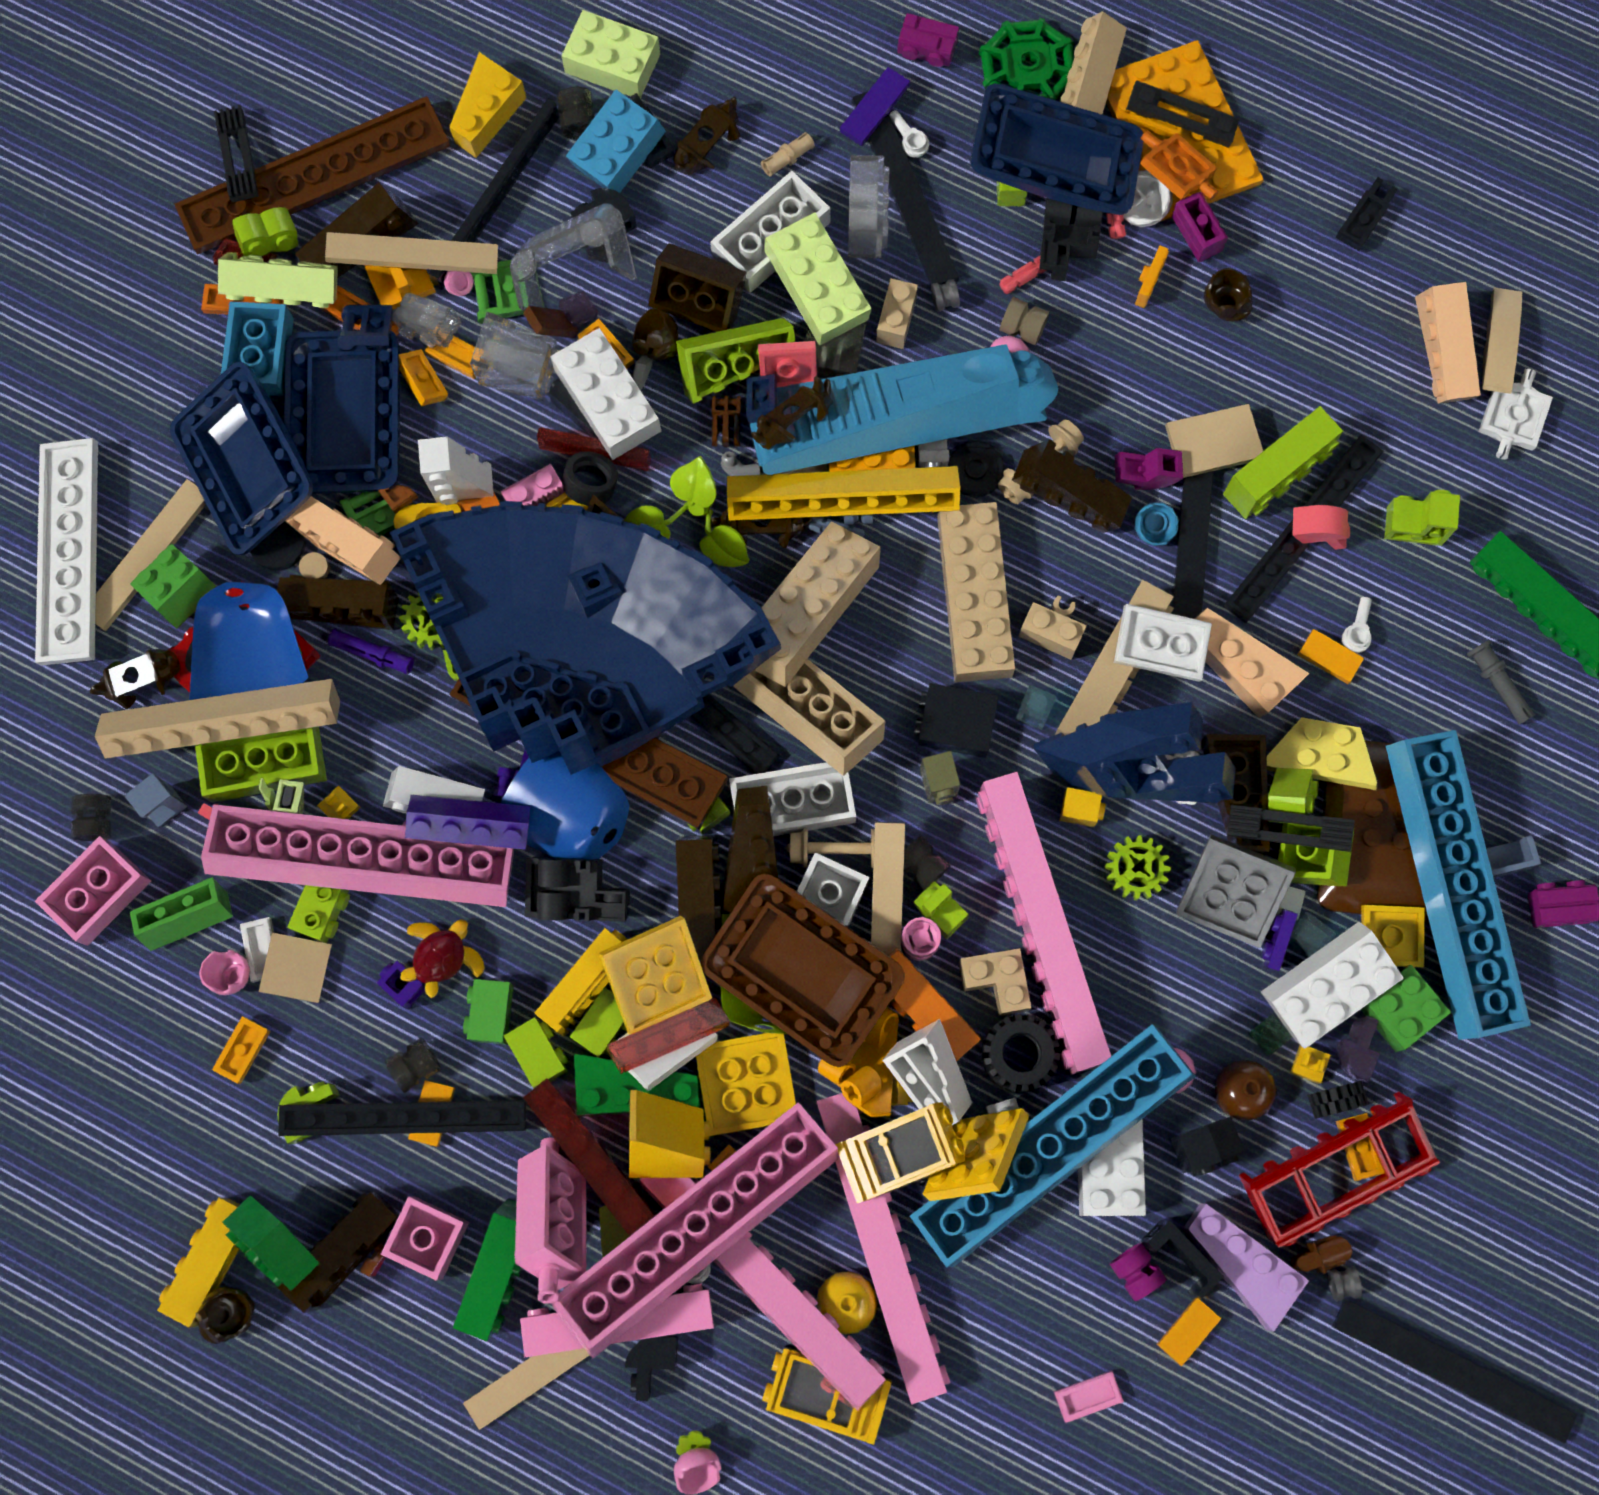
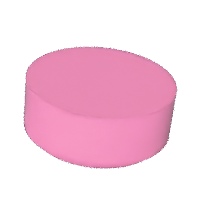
M447 271L445 274L444 286L450 294L465 296L473 288L474 281L470 272Z

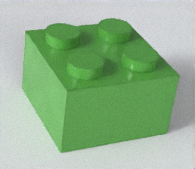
M170 544L130 583L176 629L196 611L200 598L217 587L173 544Z
M1412 964L1399 970L1404 979L1360 1009L1395 1052L1406 1050L1451 1013Z

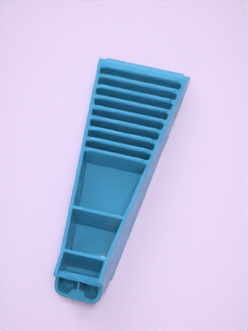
M1007 344L826 378L831 383V399L833 404L828 408L829 414L824 420L817 421V408L814 407L788 426L787 431L797 438L794 442L779 443L768 450L762 448L754 439L753 441L759 466H762L765 474L773 475L1017 424L1045 421L1048 418L1045 408L1055 399L1058 393V385L1052 369L1047 363L1036 355L1024 350L1010 353ZM814 381L778 387L777 406L797 393L801 386L812 388ZM788 407L785 409L784 415L796 412L799 407ZM757 422L751 423V432L757 433Z

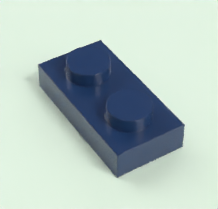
M775 374L747 379L746 415L749 424L756 423L761 415L765 416L777 407V381Z

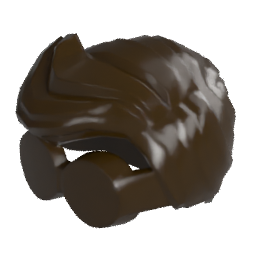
M1230 267L1221 269L1213 274L1204 291V302L1209 310L1225 321H1240L1247 318L1253 310L1252 290L1247 276Z
M656 308L644 312L635 326L632 339L634 351L639 355H646L651 360L656 361L669 357L674 358L678 352L676 341H678L679 333L675 320L670 314Z
M219 1287L207 1295L196 1313L199 1331L206 1341L212 1344H219L233 1339L248 1330L251 1326L255 1309L254 1301L248 1293L236 1287Z

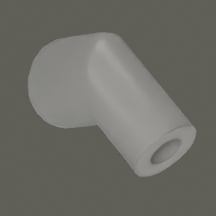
M726 452L721 457L722 469L730 476L760 475L759 464L743 465L733 452Z

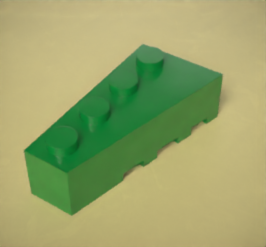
M574 1054L578 1116L630 1113V1090L642 1091L701 1108L699 1077L696 1075L674 1072L647 1091L618 1061Z
M507 1199L493 1213L453 1325V1329L486 1342L494 1333L499 1334L505 1320V1316L501 1314L505 1304L509 1305L515 1292V1287H513L516 1276H520L523 1269L515 1263L517 1206L516 1201Z

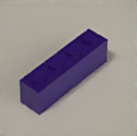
M410 795L406 815L405 838L526 850L531 806Z

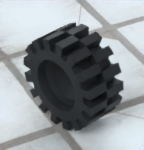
M1362 1081L1308 1095L1315 1119L1369 1105Z

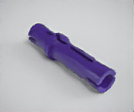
M336 628L331 631L328 637L329 646L376 662L378 667H389L408 675L414 666V657L393 651L392 647L388 645L380 646L339 631Z

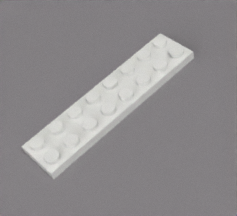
M93 438L40 444L35 663L39 665L95 660L98 441Z

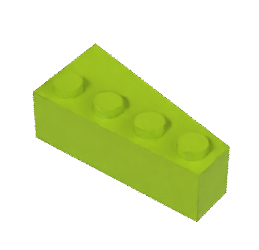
M779 318L676 341L685 396L694 404L712 392L717 393L725 389L724 386L738 379L741 381L749 377L751 373L760 369L758 344L795 342L793 325L785 318Z

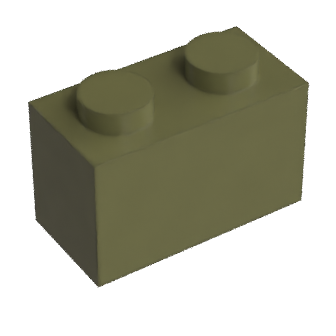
M949 751L922 758L920 773L928 803L936 802V805H944L953 802V797H957L960 781L952 752Z

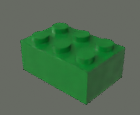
M249 1196L222 1222L230 1230L225 1234L227 1238L277 1287L283 1283L292 1291L319 1264L287 1227L252 1196Z

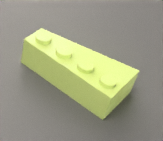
M227 252L218 259V294H225L226 299L243 300L244 296L255 297L256 302L270 303L272 299H282L283 303L287 305H301V301L312 302L313 307L328 308L329 304H334L337 300L338 266L311 262H298L297 266L292 265L290 260L279 258L270 259L269 263H266L262 256L249 255L238 259V253Z

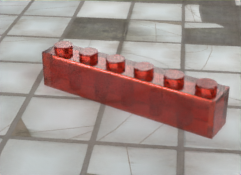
M548 1078L523 1097L629 1236L656 1216L655 1212L581 1117L577 1115V1112L560 1090Z

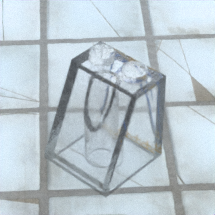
M486 312L470 364L479 385L543 401L546 392L550 391V387L553 384V376L551 375L554 367L550 356L559 352L556 339L536 334L532 329L496 314Z

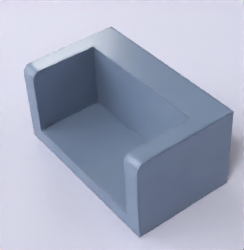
M153 773L124 795L140 817L146 818L149 816L159 828L188 807L169 783Z
M1532 836L1486 849L1493 878L1529 870L1541 864Z

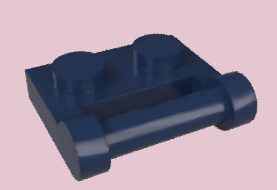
M347 305L343 308L341 316L343 320L342 332L339 333L337 338L339 348L350 350L354 345H369L371 347L389 346L393 321L392 305ZM358 319H362L360 331H353L354 324Z

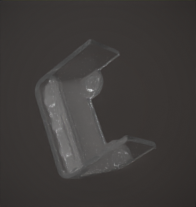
M604 203L527 239L510 262V271L519 309L525 311L528 306L545 308L536 268L586 245L599 247L604 244L610 268L632 281L637 279L621 212L613 205Z

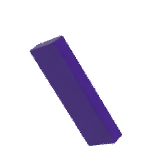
M887 67L841 125L840 133L863 146L909 88L910 80Z

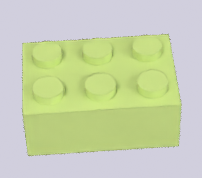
M582 10L561 57L566 74L614 91L616 89L630 97L637 93L641 99L661 53L658 36Z

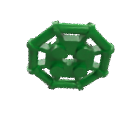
M1040 17L1039 20L1009 22L1006 20L1001 23V28L993 37L980 47L979 55L982 58L984 75L982 84L986 89L991 84H1001L1000 81L1005 79L1012 88L1022 91L1040 89L1043 94L1037 95L1056 101L1066 89L1067 75L1074 61L1073 46L1075 43L1071 37L1067 38L1046 23L1045 18ZM1035 31V34L1017 35V33ZM1041 33L1055 42V44L1052 45L1050 42L1049 45L1043 41V37L1040 36ZM1006 37L1010 39V44L1007 48L1006 46L1004 49L997 48ZM1059 52L1063 53L1064 66L1057 64L1056 54ZM993 58L1001 61L1002 70L994 73ZM1025 58H1030L1031 62H1036V64H1033L1031 67H1028L1023 63L1025 62ZM1054 75L1062 76L1056 85L1050 89L1048 84Z

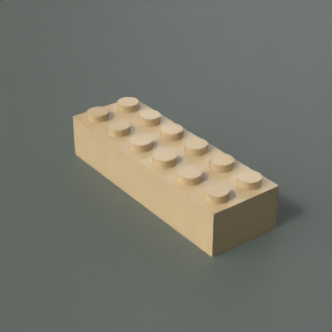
M997 503L960 505V511H939L937 520L954 681L956 683L1012 678L1015 671Z
M831 521L761 607L781 644V650L754 670L786 687L877 571L880 560V546Z
M1142 580L1129 604L1171 614L1174 608L1169 604L1174 596ZM1122 616L1055 735L1062 732L1066 736L1076 732V726L1084 723L1090 726L1100 722L1101 716L1115 713L1118 706L1113 704L1114 701L1120 704L1132 681L1127 678L1129 677L1134 680L1140 668L1114 663Z
M808 659L786 687L755 670L733 685L739 692L843 776L884 740L885 720Z

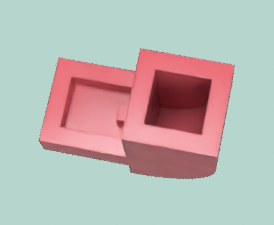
M1329 505L1293 508V536L1303 544L1325 541L1335 550L1346 549V539L1350 537L1348 511Z

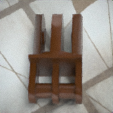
M712 396V447H718V423L723 424V447H729L730 424H734V447H740L741 396H737V399H729V396H725V398ZM716 407H724V410H716ZM729 407H737V410H729Z
M1334 1235L1311 1243L1307 1242L1306 1245L1309 1251L1294 1256L1291 1259V1266L1296 1271L1304 1272L1316 1268L1317 1273L1325 1274L1327 1273L1326 1271L1345 1264L1351 1258L1352 1246L1343 1237Z

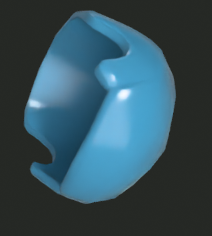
M1149 503L1138 512L1135 518V531L1139 538L1148 545H1167L1178 532V517L1174 509L1165 503Z

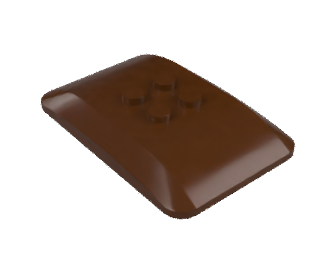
M1365 740L1377 780V789L1372 790L1325 781L1322 817L1355 820V829L1347 887L1318 885V902L1321 907L1328 911L1361 915L1362 905L1425 907L1386 746L1393 743ZM1425 907V909H1424V921H1427V920H1429V919H1428V915H1427V911H1426V907Z
M761 874L753 879L701 959L702 970L710 979L835 1067L847 1065L852 1060L905 980V972L898 962L771 874Z

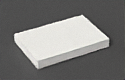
M1126 604L1123 608L1114 663L1200 682L1203 678L1212 623Z
M689 1009L632 1037L626 1033L609 1045V1053L649 1091L715 1043L718 1035L692 1009Z

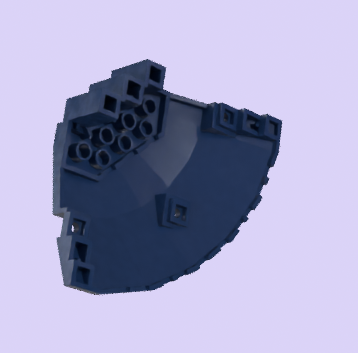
M502 501L499 506L482 508L479 505L473 506L470 511L454 513L451 510L429 514L390 532L493 752L521 739L532 763L560 751L571 775L596 763L601 767L627 755L705 707L702 697L727 685L732 687L781 650V644L762 608L750 596L735 586L733 580L727 574L724 575L709 557L695 550L694 552L681 546L677 540L671 541L662 536L660 531L647 524L641 523L636 525L625 522L622 517L601 512V514L584 510V507L578 505H562L560 508L546 507L545 503H539L538 506L523 505L522 502ZM593 583L600 584L595 588H590ZM437 598H443L442 601L434 603ZM707 676H713L715 678L711 682L704 681Z

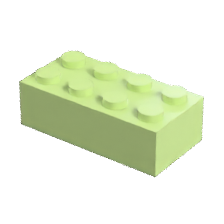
M815 212L765 238L764 251L819 346L869 320L871 307Z

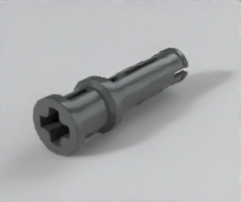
M1487 640L1468 652L1467 656L1474 659L1482 671L1480 674L1482 678L1490 680L1517 720L1518 725L1533 717L1535 713L1532 712L1504 670L1506 663L1504 660H1499L1490 647L1491 641Z

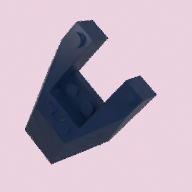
M1192 702L1103 715L1098 723L1087 726L1086 723L1076 726V732L1066 736L1061 732L1034 743L1033 749L1057 780L1109 798L1212 803L1233 799L1236 768L1225 752L1168 760L1165 756L1166 754H1183L1188 751L1200 750L1203 718Z

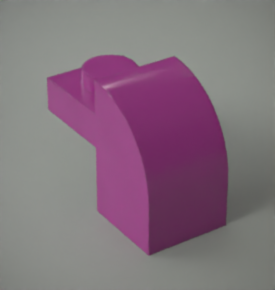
M1156 448L1146 455L1119 452L1115 455L1116 483L1134 485L1136 490H1153L1171 486L1183 479L1182 451Z

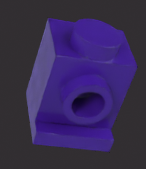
M396 961L394 964L391 962L380 972L379 976L381 978L377 984L400 1006L409 1009L425 992L426 984L416 979L412 982H407L403 989H399L398 982L401 980V973L407 967L399 961Z

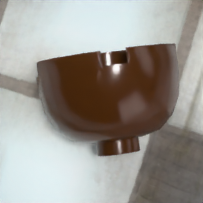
M1250 1060L1231 1062L1221 1069L1215 1079L1216 1103L1225 1114L1233 1119L1244 1121L1259 1119L1269 1112L1275 1102L1277 1088L1274 1077L1267 1068L1258 1062Z

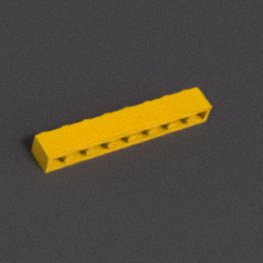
M958 466L727 476L728 518L731 521L960 511Z

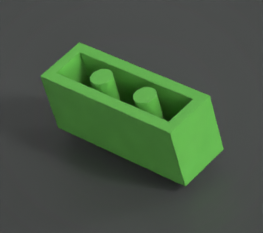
M213 877L130 911L134 936L150 951L233 917L228 893Z

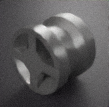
M954 279L947 280L946 284L942 285L938 283L931 284L932 298L937 312L943 311L947 306H952L953 308L960 306L959 293Z
M1347 1267L1345 1271L1341 1272L1336 1269L1328 1271L1329 1287L1335 1301H1342L1347 1296H1351L1354 1299L1361 1298L1362 1287L1356 1267Z

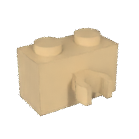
M1059 595L1053 602L1052 610L1033 602L1022 625L1019 637L1072 660L1087 626L1069 618L1075 609V602H1071L1066 610L1059 607L1061 600Z

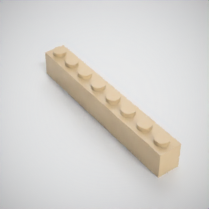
M327 679L102 713L95 738L106 759L337 724L340 699L333 680Z

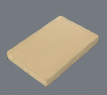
M1249 404L1167 422L1165 426L1172 450L1182 451L1183 478L1246 464L1263 452Z

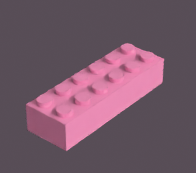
M702 1283L684 1286L683 1293L669 1296L612 1344L714 1328L709 1289H703ZM549 1307L528 1310V1316L520 1318L524 1357L584 1348L558 1313H549Z

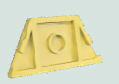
M1301 717L1267 755V771L1276 772L1277 767L1312 769L1313 779L1372 790L1377 789V780L1360 727Z

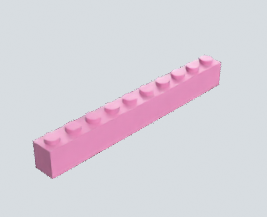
M842 1093L816 1101L826 1135L834 1144L870 1130L868 1124L862 1125L859 1114L864 1112L849 1103ZM873 1138L866 1140L869 1151L870 1147L868 1143L874 1142ZM838 1154V1160L835 1161L910 1402L914 1404L947 1393L945 1385L950 1384L949 1376L945 1365L939 1366L935 1354L940 1353V1348L935 1334L929 1336L926 1323L931 1322L925 1304L919 1305L916 1293L921 1292L916 1273L909 1274L906 1263L911 1261V1257L906 1243L900 1245L897 1232L902 1231L897 1213L890 1214L887 1203L892 1201L891 1194L888 1192L869 1201L857 1204ZM871 1154L877 1173L883 1172L878 1154Z
M690 1178L640 1179L641 1187L663 1210L699 1182L698 1179L693 1182ZM748 1232L717 1257L714 1263L858 1411L884 1384L886 1380L882 1376L884 1370L875 1360L871 1358L867 1361L859 1353L862 1350L861 1346L850 1335L845 1338L837 1330L840 1325L829 1313L823 1316L815 1307L818 1303L813 1296L806 1290L801 1293L793 1285L796 1281L785 1268L779 1270L771 1262L774 1259L771 1253L762 1245L757 1248L749 1240L752 1235Z

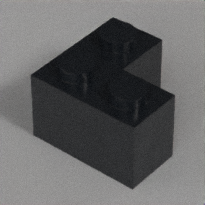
M1227 1117L1169 1138L1182 1172H1192L1193 1177L1215 1171L1214 1164L1220 1162L1221 1166L1236 1162L1239 1160L1237 1154L1245 1152L1232 1117Z

